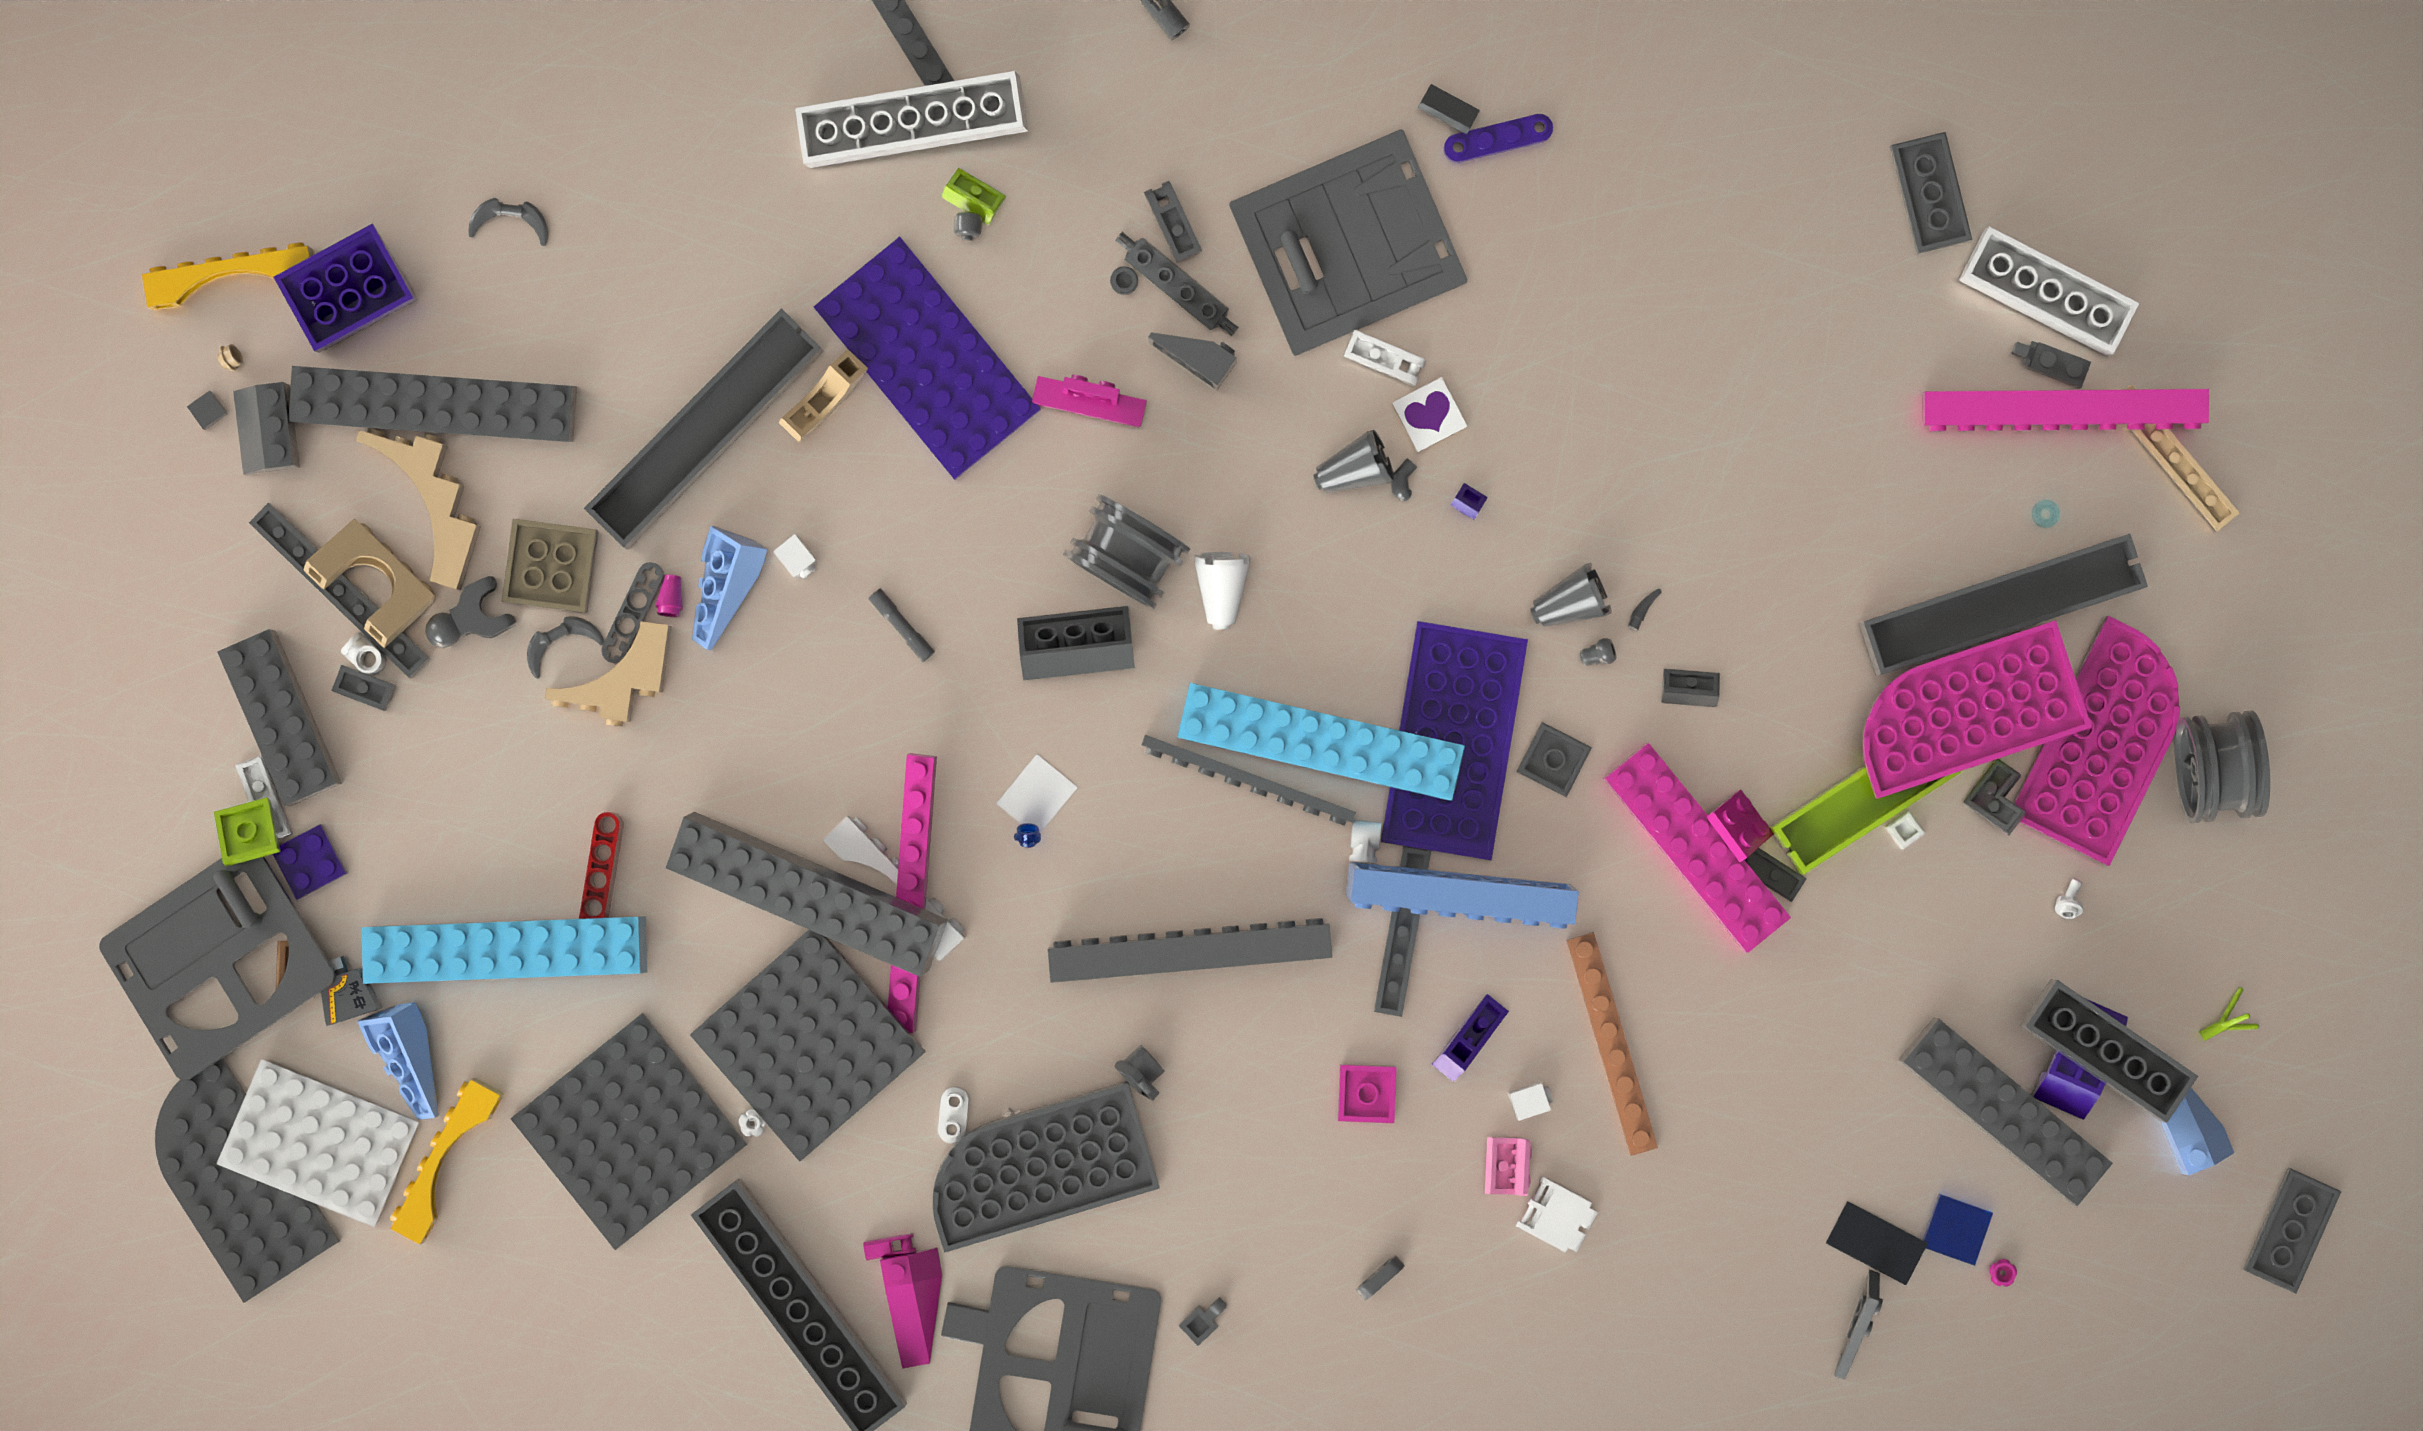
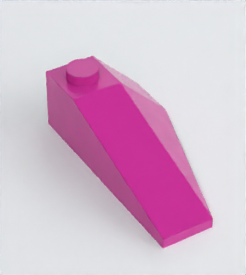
M937 1247L885 1257L880 1260L902 1369L930 1364L942 1282V1269Z

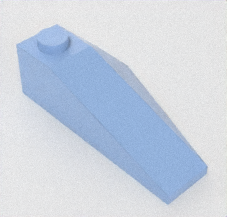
M715 526L710 527L702 551L701 561L706 562L704 578H699L698 587L702 588L701 603L696 606L692 640L707 650L713 649L757 580L762 565L765 562L768 549L752 539Z
M416 1003L398 1004L358 1020L357 1022L368 1047L373 1054L378 1052L387 1066L383 1069L388 1076L392 1074L400 1084L399 1093L416 1118L420 1120L439 1116L426 1026L422 1019V1013L417 1008Z

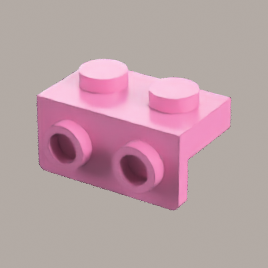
M1487 1137L1486 1194L1528 1195V1188L1531 1183L1529 1163L1532 1157L1529 1139Z

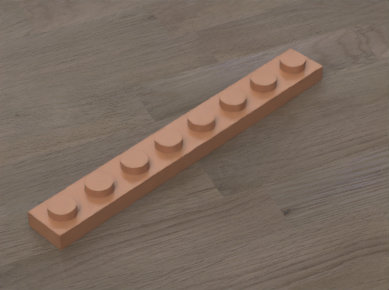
M1592 932L1566 940L1629 1153L1632 1156L1656 1149L1658 1146L1595 934Z

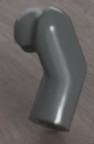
M1408 458L1394 472L1395 479L1391 481L1392 493L1400 501H1407L1412 495L1408 485V477L1417 466Z

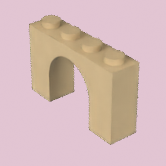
M354 518L306 561L304 571L324 590L351 567L366 565L380 570L391 584L392 596L367 619L364 629L385 648L432 605L435 595L432 588L426 582H420L413 575V570L408 564L403 561L400 562L393 556V551L386 543H380L373 536L372 530L365 523L360 524Z

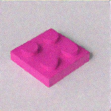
M1741 789L1707 816L1710 823L1739 862L1749 857L1774 835L1766 821L1762 819Z
M1340 1064L1338 1121L1394 1123L1396 1067Z

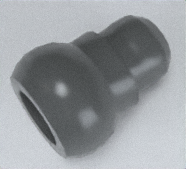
M1608 638L1600 639L1596 644L1591 645L1590 648H1585L1580 652L1581 661L1586 666L1594 663L1596 665L1600 663L1611 664L1617 658L1613 642Z

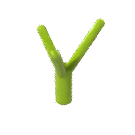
M2242 987L2237 989L2220 1021L2199 1031L2204 1041L2225 1030L2259 1028L2258 1024H2237L2250 1018L2248 1013L2227 1021L2243 992Z

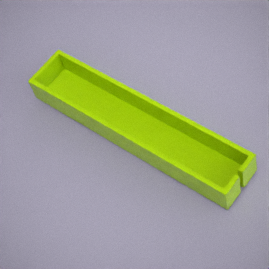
M1864 765L1769 828L1782 848H1790V851L1786 854L1799 874H1806L1964 770L1876 799L1866 766Z

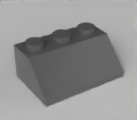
M285 382L254 385L233 391L243 474L300 468L294 422H289L290 385Z

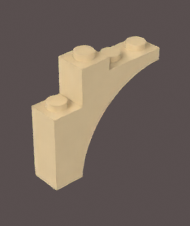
M640 621V627L631 648L613 669L602 677L581 686L561 689L546 688L545 699L552 700L551 706L568 708L569 703L580 704L579 710L596 712L598 706L600 707L599 718L606 719V725L622 727L623 721L630 722L635 689H638V695L655 697V692H663L672 626Z

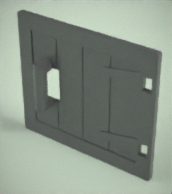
M1402 129L1229 203L1294 356L1467 283L1465 272ZM1409 161L1415 177L1406 180L1400 165ZM1304 237L1308 238L1324 275L1321 279H1315L1299 240ZM1443 240L1449 256L1440 259L1434 245ZM1284 247L1300 284L1299 288L1292 291L1274 250Z

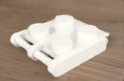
M1542 1176L1540 1179L1542 1183L1533 1199L1530 1198L1528 1202L1530 1206L1522 1221H1518L1516 1226L1565 1253L1568 1248L1577 1252L1586 1234L1578 1230L1580 1225L1589 1230L1598 1212L1590 1208L1592 1202ZM1546 1186H1549V1187L1547 1188V1190L1545 1191L1544 1196H1543L1541 1202L1538 1203V1201H1539V1199H1540V1197H1541V1195H1542L1544 1189L1546 1188ZM1534 1208H1537L1536 1211H1535V1213H1534V1215H1533L1532 1218H1531V1221L1529 1222L1528 1225H1526V1223H1527V1221L1529 1220V1218H1530V1216H1531V1214H1532Z

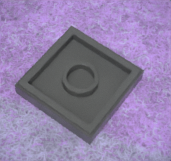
M1541 722L1516 772L1567 797L1592 747Z

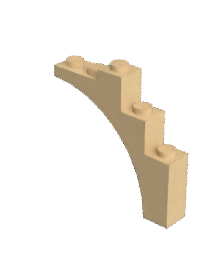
M368 428L367 432L359 430L356 441L378 450L393 460L411 478L423 497L430 514L434 534V562L430 581L461 591L481 527L474 524V518L461 514L458 515L457 519L455 518L464 486L457 484L458 478L442 474L441 479L438 478L448 446L440 443L442 438L425 433L424 438L416 436L413 446H410L411 440L395 436L393 441L383 438L385 432Z

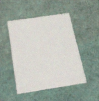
M1036 754L996 804L1038 837L1078 787Z

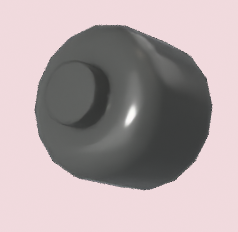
M960 212L955 215L954 233L961 236V240L972 241L973 237H978L981 234V215L968 212Z

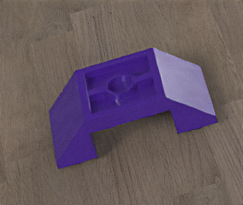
M2088 1000L2127 1026V1016ZM2056 1051L2047 1072L2042 1071L2032 1096L2041 1102L2084 1120L2099 1099L2105 1083Z

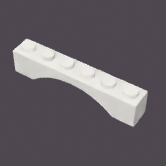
M847 816L823 839L842 860L870 866L885 874L897 884L899 860L896 857L891 860L884 853L887 850L886 846L877 837L872 840L865 833L868 828L858 817L852 820L850 816ZM926 897L925 910L948 919L942 913L945 908L935 898L930 901ZM954 918L950 921L948 920L935 957L939 962L965 938L962 934L965 929Z

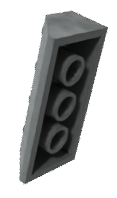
M1128 606L1017 618L1023 681L1135 668Z

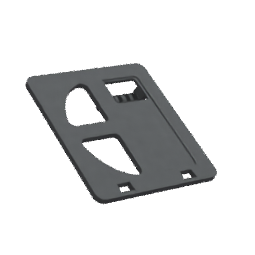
M264 856L227 867L223 864L222 858L103 937L99 944L100 952L174 1074L181 1080L194 1078L330 987L336 979L334 969ZM243 872L247 874L266 905L267 909L262 914L253 911L234 880L235 877ZM218 889L223 893L242 927L239 928L218 895ZM284 933L289 944V958L286 971L273 995L265 1004L260 1005L255 1001L236 970L235 963L277 934ZM125 962L134 974L126 979L119 965ZM215 977L238 1013V1020L235 1024L219 1029L199 1030L177 1023L169 1016L168 1010L172 1004ZM171 1035L178 1047L172 1053L163 1038Z
M1011 1266L1000 1267L994 1277L969 1431H1017L1008 1419L1000 1397L999 1380L1005 1375L1050 1382L1051 1391L1044 1431H1140L1161 1307L1159 1292L1152 1288ZM1027 1277L1045 1279L1043 1288L1026 1286ZM1113 1290L1130 1292L1128 1302L1113 1300ZM1051 1299H1060L1064 1303L1057 1354L1053 1361L1015 1356L1006 1352L1005 1344L1009 1335L1027 1312L1038 1304ZM1074 1411L1114 1416L1118 1418V1425L1116 1428L1076 1423L1072 1420V1415Z

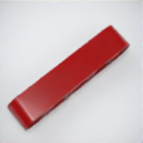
M614 812L599 814L594 822L579 919L609 918L624 828L622 817ZM607 817H612L616 825L615 829L610 833L606 832L603 828V821ZM604 844L610 847L611 855L607 860H602L598 855L599 848ZM599 872L606 876V884L602 888H598L594 884V876ZM593 900L599 901L602 905L601 913L597 916L593 915L589 910V905Z

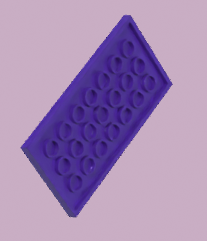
M900 236L813 306L845 347L868 368L866 371L954 480L1041 411L1040 407L1032 402L1031 396Z
M1417 621L1399 731L1464 745L1465 750L1453 801L1397 788H1389L1381 842L1492 861L1528 639Z

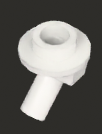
M2072 878L2065 896L2061 895L2057 898L2055 911L2065 919H2074L2083 912L2082 902L2075 900L2083 883L2080 880Z

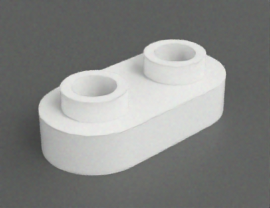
M960 1087L948 1088L941 1096L938 1133L941 1139L947 1143H957L965 1136L967 1130L969 1096ZM952 1096H956L960 1100V1104L956 1107L952 1106L949 1102ZM954 1124L957 1127L956 1134H949L947 1126Z

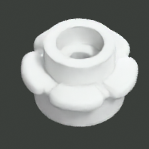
M754 1109L748 1110L746 1114H742L739 1118L741 1132L744 1135L757 1137L764 1132L766 1122ZM750 1121H754L755 1125L751 1126Z

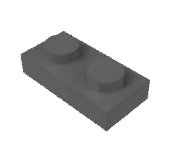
M341 665L331 691L386 711L395 685Z

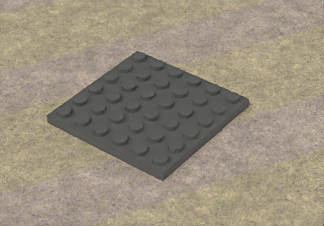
M811 930L803 934L690 1034L799 1162L926 1052L827 937Z
M644 1013L639 1015L511 1118L512 1122L614 1250H617L748 1145Z

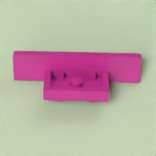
M1072 375L1071 378L1065 377L1064 381L1041 376L1037 377L1032 399L1034 404L1133 427H1141L1147 400L1121 395L1120 389L1115 388V384L1111 382L1099 381L1098 384L1087 382L1088 378L1080 375Z

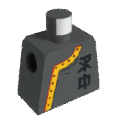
M344 956L329 960L335 971L336 979L330 987L321 992L326 1026L382 1009V1005L371 984H363L362 968L348 971Z

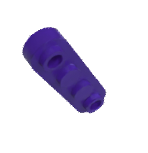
M1534 114L1469 130L1467 134L1463 132L1453 134L1448 137L1444 144V154L1449 161L1462 163L1543 143L1550 138L1553 132V123L1544 114ZM1537 123L1543 124L1544 131L1537 132L1534 129V125ZM1455 143L1462 144L1463 151L1455 152L1453 145Z

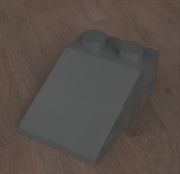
M1153 332L1148 336V341L1152 346L1217 391L1237 363V358L1234 356L1235 350L1224 342L1218 345L1213 341Z

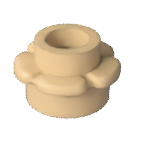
M233 344L219 348L220 354L217 355V359L224 369L235 371L243 363L241 353Z

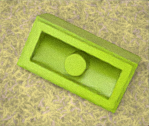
M958 167L946 184L942 198L965 212L981 215L982 222L989 225L1005 200L1006 195Z

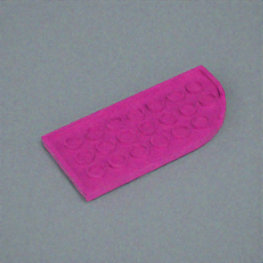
M2106 616L2076 676L2092 728L2042 744L2014 804L2026 812L2020 823L2106 866H2110L2174 737L2180 715L2178 682L2173 668L2170 667L2161 649L2140 631L2110 616Z
M2056 620L1919 665L1891 681L1871 707L1863 734L1864 762L1876 799L2092 728Z

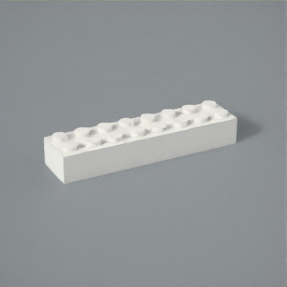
M1015 71L795 108L803 164L809 168L1028 131L1021 80Z

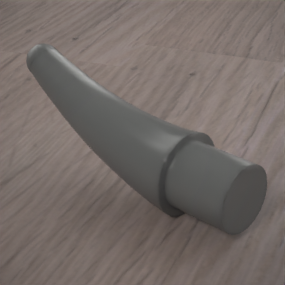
M1661 589L1655 590L1639 603L1631 614L1628 628L1635 631L1639 630L1649 607L1662 593Z

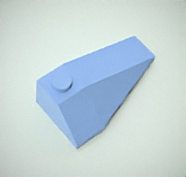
M2190 1088L2167 1123L2161 1122L2182 1174L2189 1176L2212 1167L2234 1154L2224 1126L2192 1088Z

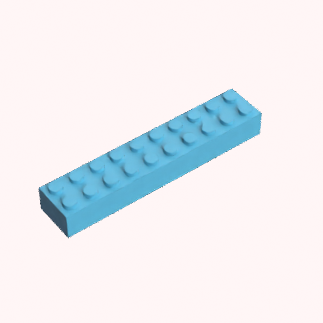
M1193 683L1189 685L1177 738L1449 801H1453L1465 750V746Z
M646 916L361 927L363 984L647 973Z

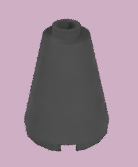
M1375 430L1367 431L1317 466V473L1313 476L1318 489H1324L1326 493L1387 484L1393 481L1395 477L1389 456L1386 457L1383 451L1385 447L1378 433Z
M1591 562L1584 564L1533 601L1534 607L1530 608L1536 624L1541 622L1544 627L1604 617L1612 613L1611 606H1606L1603 599L1607 598V594L1596 570H1591Z

